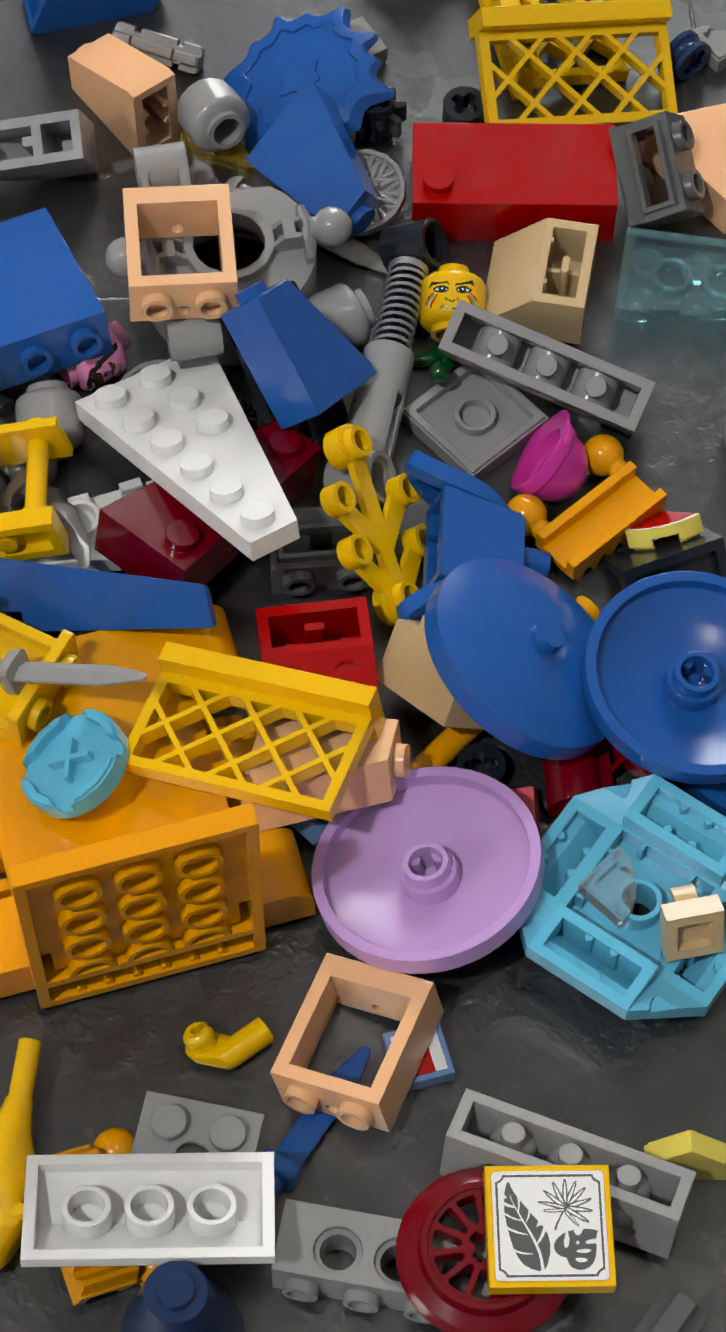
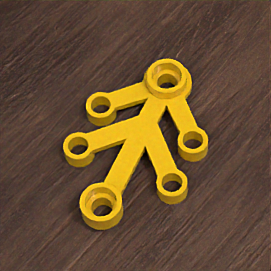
M344 424L328 431L324 435L323 450L327 460L335 469L341 472L349 471L355 493L348 483L338 481L321 490L320 503L328 516L337 518L353 533V535L341 539L337 543L336 552L340 563L347 570L354 571L373 589L372 603L376 615L384 624L395 626L398 618L396 607L409 595L419 590L415 583L422 558L424 557L426 524H418L406 529L402 533L401 541L404 550L399 564L394 549L407 506L417 503L420 496L409 482L406 473H402L387 480L385 485L387 497L383 511H381L366 464V459L372 452L371 437L367 430L360 425ZM356 496L361 512L356 508ZM373 553L376 556L378 565L372 561Z

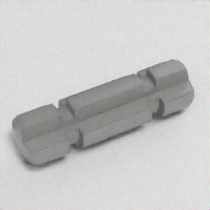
M124 21L118 22L112 32L114 37L165 66L173 68L175 64H178V70L194 75L199 73L204 63L205 49L202 46L187 41L184 42L183 46L180 45V39L146 28L139 32L137 31V25Z

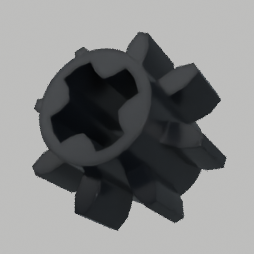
M395 87L390 88L395 93L393 100L371 106L365 112L361 130L356 132V141L363 140L368 144L382 146L392 136L398 138L401 136L402 122L407 117V103L403 101L396 102Z

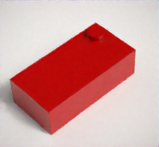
M413 122L412 221L428 217L436 218L444 227L448 241H497L543 219L554 218L599 225L597 242H613L618 207L617 175L608 129L613 128L614 124Z

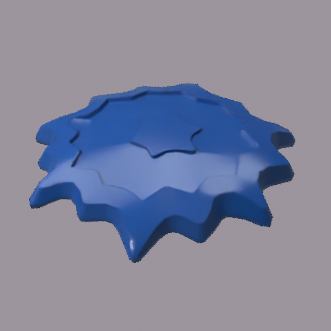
M339 7L322 16L305 13L300 18L292 21L282 16L275 17L270 33L264 38L253 42L244 61L226 75L223 81L229 84L244 100L250 112V125L246 132L245 141L247 155L251 153L307 78L331 96L348 133L361 130L364 114L371 106L394 99V90L383 85L377 79V72L382 66V61L368 53L369 49L378 41V35L373 32L352 30L350 26L351 12L348 8Z

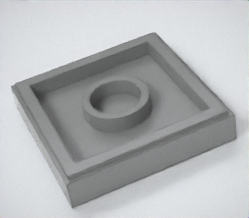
M462 364L449 374L447 380L437 383L405 407L401 422L447 465L481 480L522 449L532 435L549 420V417L514 386Z

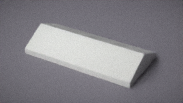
M274 1152L27 1155L20 1255L21 1267L161 1265L169 1261H185L192 1265L275 1264Z

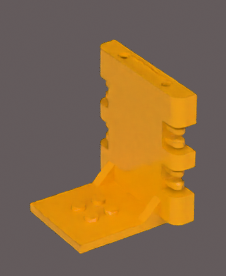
M213 605L217 625L212 628L98 630L75 636L81 664L124 667L146 673L147 679L141 682L107 686L70 685L66 688L61 686L52 700L51 714L42 729L54 719L69 713L74 717L79 714H85L82 709H95L108 715L118 724L128 739L162 672L158 657L167 641L239 657L224 609L218 605ZM171 693L163 711L168 718L197 705L192 697ZM230 706V707H228V708H226V709H223V710H221V711H226L227 709L232 708V706ZM228 715L227 717L214 718V721L220 730L245 718L241 715ZM201 719L174 733L181 747L212 732L206 721ZM257 730L227 743L234 759L252 751L258 733ZM32 731L23 747L0 737V873L6 872L7 878L0 879V998L36 989L42 1010L266 950V927L315 915V899L293 831L288 828L277 827L259 832V823L252 802L241 805V800L125 772L113 793L94 810L75 818L55 819L37 809L29 801L21 788V777L25 780L27 770L22 763L27 749L39 732ZM166 735L146 744L140 757L154 760L175 749ZM219 747L189 760L193 769L203 772L210 771L227 763Z

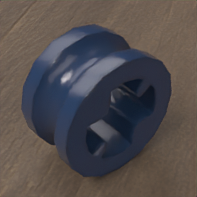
M690 29L678 34L669 43L672 68L675 75L681 80L690 79L704 67L711 55L710 45L705 41H699L698 34Z

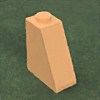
M109 33L92 43L82 45L76 52L68 56L72 89L131 154L132 148L173 143L180 139L179 122L177 120L175 74L170 68Z
M725 103L677 113L684 116L694 134L695 144L694 148L691 149L695 168L701 174L705 184V196L702 198L705 214L702 215L723 234H726ZM654 134L641 141L640 154L642 160L665 180Z
M285 718L264 726L272 742L302 729L298 721ZM386 719L379 738L369 739L336 814L393 801L398 779L407 778L411 756L409 744L401 743L399 720ZM335 730L317 738L324 753L328 754L347 745L352 737V733ZM258 733L252 751L265 746ZM306 743L280 755V758L286 770L290 771L317 759V756L310 743ZM271 759L245 771L243 777L246 782L260 785L280 774ZM323 772L295 786L299 794L323 800L331 781L326 772ZM241 800V805L251 803ZM252 803L259 823V832L316 819L315 817Z

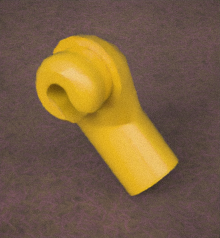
M258 1017L231 1036L215 1032L206 1022H195L188 1026L183 1033V1041L186 1045L185 1052L196 1064L227 1070L237 1068L274 1041L270 1030Z

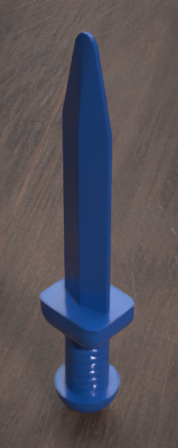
M367 1046L360 1048L330 1076L358 1084L370 1057V1048ZM315 1111L314 1114H302L276 1151L270 1148L265 1150V1152H274L275 1197L281 1189L290 1191L299 1185L302 1181V1169L300 1167L333 1123L336 1116Z

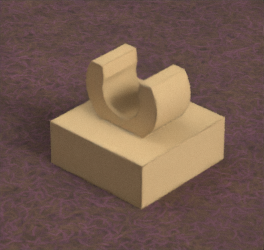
M693 884L670 888L669 893L673 902L660 904V947L665 961L671 962L723 952L725 910L719 895L698 897Z

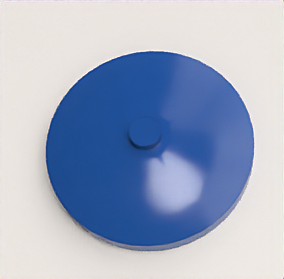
M480 558L462 563L454 568L435 587L429 597L425 611L424 627L428 650L446 688L477 724L508 746L523 753L549 760H568L580 757L590 752L606 738L591 716L584 697L581 680L583 651L595 622L567 592L550 579L528 567L495 558Z
M673 571L646 577L631 584L614 596L600 612L590 631L581 664V680L586 704L593 720L606 739L622 755L644 770L669 780L688 784L726 783V578L697 571Z

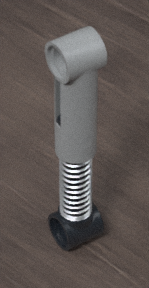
M434 217L388 226L382 230L379 237L380 257L388 274L381 297L378 318L374 327L373 340L364 347L363 356L373 365L377 374L354 389L346 423L362 426L371 437L372 452L368 455L366 464L379 504H385L387 497L385 485L387 480L396 476L392 459L415 359L411 351V344L414 341L413 336L415 335V328L419 320L418 314L420 313L422 301L420 296L423 291L420 285L423 284L422 280L432 273V269H437L441 265L446 264L449 257V243L446 231L441 222ZM328 461L324 469V487L338 481H345L355 493L349 471H338Z

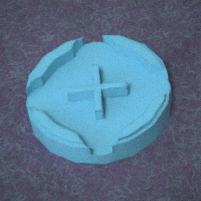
M82 709L85 714L72 717L67 713L54 719L37 734L26 751L22 764L27 770L25 780L21 777V788L29 801L37 809L55 819L75 818L94 810L113 793L124 776L129 759L128 739L118 724L108 715L95 709Z

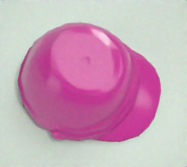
M561 410L544 423L526 444L511 478V487L517 493L531 494L538 497L541 501L560 502L573 497L581 489L588 472V457L585 446L577 437V432L570 423V413L568 410Z

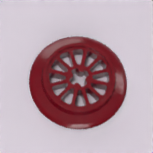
M484 1167L458 1170L437 1179L413 1200L401 1221L397 1234L396 1266L400 1282L408 1299L426 1320L444 1332H531L556 1312L567 1294H510L505 1297L491 1294L489 1299L472 1297L480 1279H485L488 1287L487 1258L482 1263L474 1259L476 1247L472 1243L473 1241L483 1245L486 1243L485 1211L483 1205ZM472 1203L475 1207L477 1224H473L461 1211L460 1207ZM447 1216H450L464 1233L444 1226L441 1223ZM440 1238L456 1245V1247L434 1249L432 1247L433 1239ZM460 1261L446 1274H441L436 1265L437 1263ZM465 1273L472 1274L465 1292H460L451 1286L452 1283Z

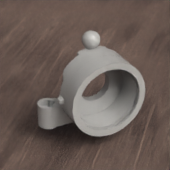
M184 141L132 148L138 188L191 185ZM271 186L247 189L229 188L233 236L263 242L265 247L256 262L247 268L237 271L238 292L260 280H264L267 288L288 279L289 281L296 282L299 291L306 298L316 294L317 242L325 247H337L344 244L352 232V222L347 212L339 207L328 206L320 209L315 216L311 217L303 204L298 205L289 196ZM218 235L141 239V242H139L141 270L144 269V276L221 272L207 267L197 258L194 251L196 245L218 239ZM125 237L113 240L105 253L107 267L112 274L119 278H127ZM221 317L217 319L197 318L153 322L159 334L167 341L171 362L216 355L220 365H241L226 325Z

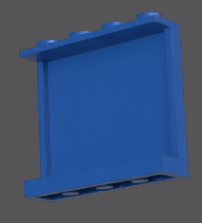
M46 207L0 222V391L80 364L84 360L112 353L113 347L105 311Z

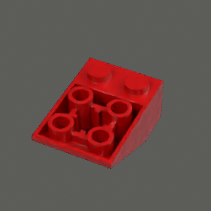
M366 596L256 608L257 643L260 662L377 687L379 693Z

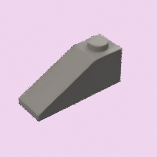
M79 109L0 121V181L53 180L99 173L94 124Z

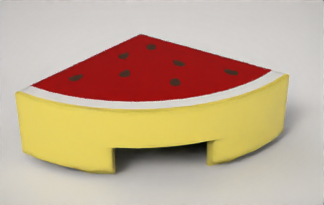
M659 511L627 529L625 534L629 548L643 550L655 548L654 542L662 537L679 536L680 542L699 535L704 530L700 513Z

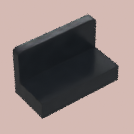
M703 527L704 531L689 540L680 542L679 536L662 537L654 542L655 548L634 550L629 548L604 557L603 562L606 570L619 577L622 590L646 577L673 571L706 572L726 578V547L722 536Z

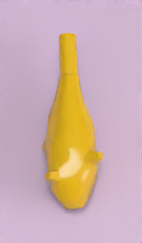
M19 1038L9 1094L5 1097L0 1109V1270L11 1261L21 1246L27 1155H36L32 1128V1096L42 1042L33 1038Z

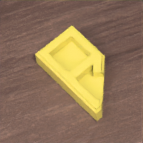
M687 1130L644 1145V1153L695 1171L696 1176L694 1180H726V1143L693 1130Z

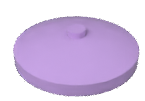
M446 766L411 769L407 778L398 779L393 801L335 815L333 821H330L316 846L311 871L312 889L323 922L330 934L347 952L357 959L383 970L407 974H429L459 968L488 955L512 937L528 918L537 902L544 879L545 860L538 828L531 812L518 795L506 785L492 777L469 769Z

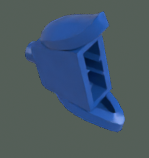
M417 449L412 451L405 465V472L416 493L430 507L426 514L422 588L409 595L396 607L399 619L421 621L422 616L425 615L429 597L435 587L454 568L470 560L480 558L503 559L528 567L547 578L551 564L550 552L525 547V519L521 513L509 509L501 496L478 478L438 461Z

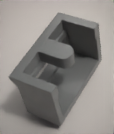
M662 111L635 122L608 129L629 227L654 231L705 214L702 200L705 196V184L701 174L695 168L691 150L695 144L694 134L684 116ZM655 134L669 200L652 206L648 187L653 185V178L649 169L643 167L638 143L646 140V137Z
M356 504V508L361 512L359 504ZM322 506L292 509L298 521L299 535H310L311 543L314 545L322 546L329 544L332 541V533L351 532L337 518L328 516ZM283 547L268 554L272 594L287 593L293 596H302L312 591L329 589L353 592L369 586L354 571L347 570L342 566L336 550L283 554ZM373 553L372 561L378 565L376 556Z

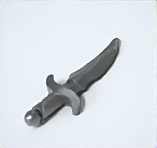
M49 459L47 506H53L68 532L69 549L75 556L80 568L88 569L90 567L91 544L87 529L72 504L60 497L58 488L49 485L54 481L58 473L57 459ZM25 463L0 467L11 479L2 497L4 512L13 511L14 506L22 499H25L27 470Z

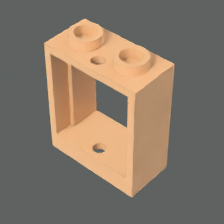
M229 184L122 188L130 322H161L165 320L197 318L217 319L221 317L220 315L236 306L238 301L235 294L238 293ZM218 235L221 272L142 276L139 239Z
M326 953L270 1071L283 1102L293 1110L303 1114H314L315 1111L336 1116L343 1124L356 1130L366 1131L369 1127H373L390 1133L444 1012L434 982L403 973L383 970L367 963ZM337 1003L401 1021L371 1088L307 1069Z

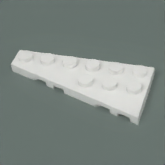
M216 355L174 362L168 359L159 364L149 365L131 377L115 384L102 386L95 393L75 401L78 418L83 424L252 561L300 538L297 518Z

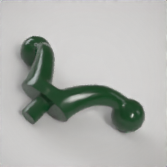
M439 345L424 354L414 355L413 367L431 366L429 374L435 382L442 383L447 380L450 371L458 364V362L438 354Z

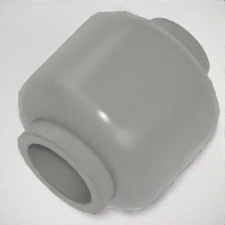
M210 77L198 80L184 91L177 104V120L182 130L196 146L205 152L219 153L231 149L245 136L250 125V112L246 103L222 79Z
M338 283L307 297L356 349L368 343L371 337L370 329L375 327L376 320L372 308L361 289L358 288L353 291L348 285Z
M46 380L33 383L27 387L26 393L16 401V422L27 421L37 417L48 418L57 416L73 446V450L84 443L87 435L86 425L79 420L75 401L82 399V397L76 391L69 389L66 382ZM70 456L56 459L57 462L67 460Z

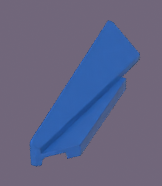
M0 558V612H21L24 624L41 632L62 631L63 629L68 631L212 628L217 625L210 589L202 584Z

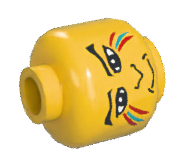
M457 263L441 265L438 271L432 272L422 280L423 284L420 285V288L423 292L420 296L422 301L420 313L418 314L419 323L425 331L430 333L431 338L437 342H441L459 299L486 310V285L479 276L470 273L469 268L465 265Z

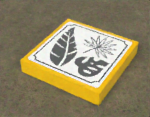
M609 1165L484 1166L483 1187L488 1295L615 1292L617 1285Z

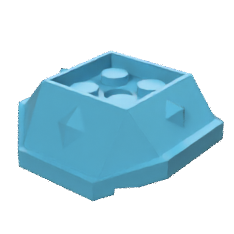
M655 774L633 779L630 784L604 787L573 796L541 839L545 860L543 884L534 908L519 928L525 956L624 1020L705 1016L726 986V817ZM693 884L698 897L718 894L725 910L724 951L666 962L660 947V904L673 902L669 893L670 888ZM629 903H640L646 906L650 913L641 916L634 915L628 912L624 906Z

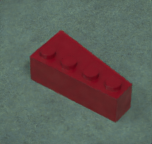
M277 420L253 432L290 506H293L313 486L321 447L292 426L281 430ZM155 481L99 510L94 549L129 575L206 585L241 553V551Z

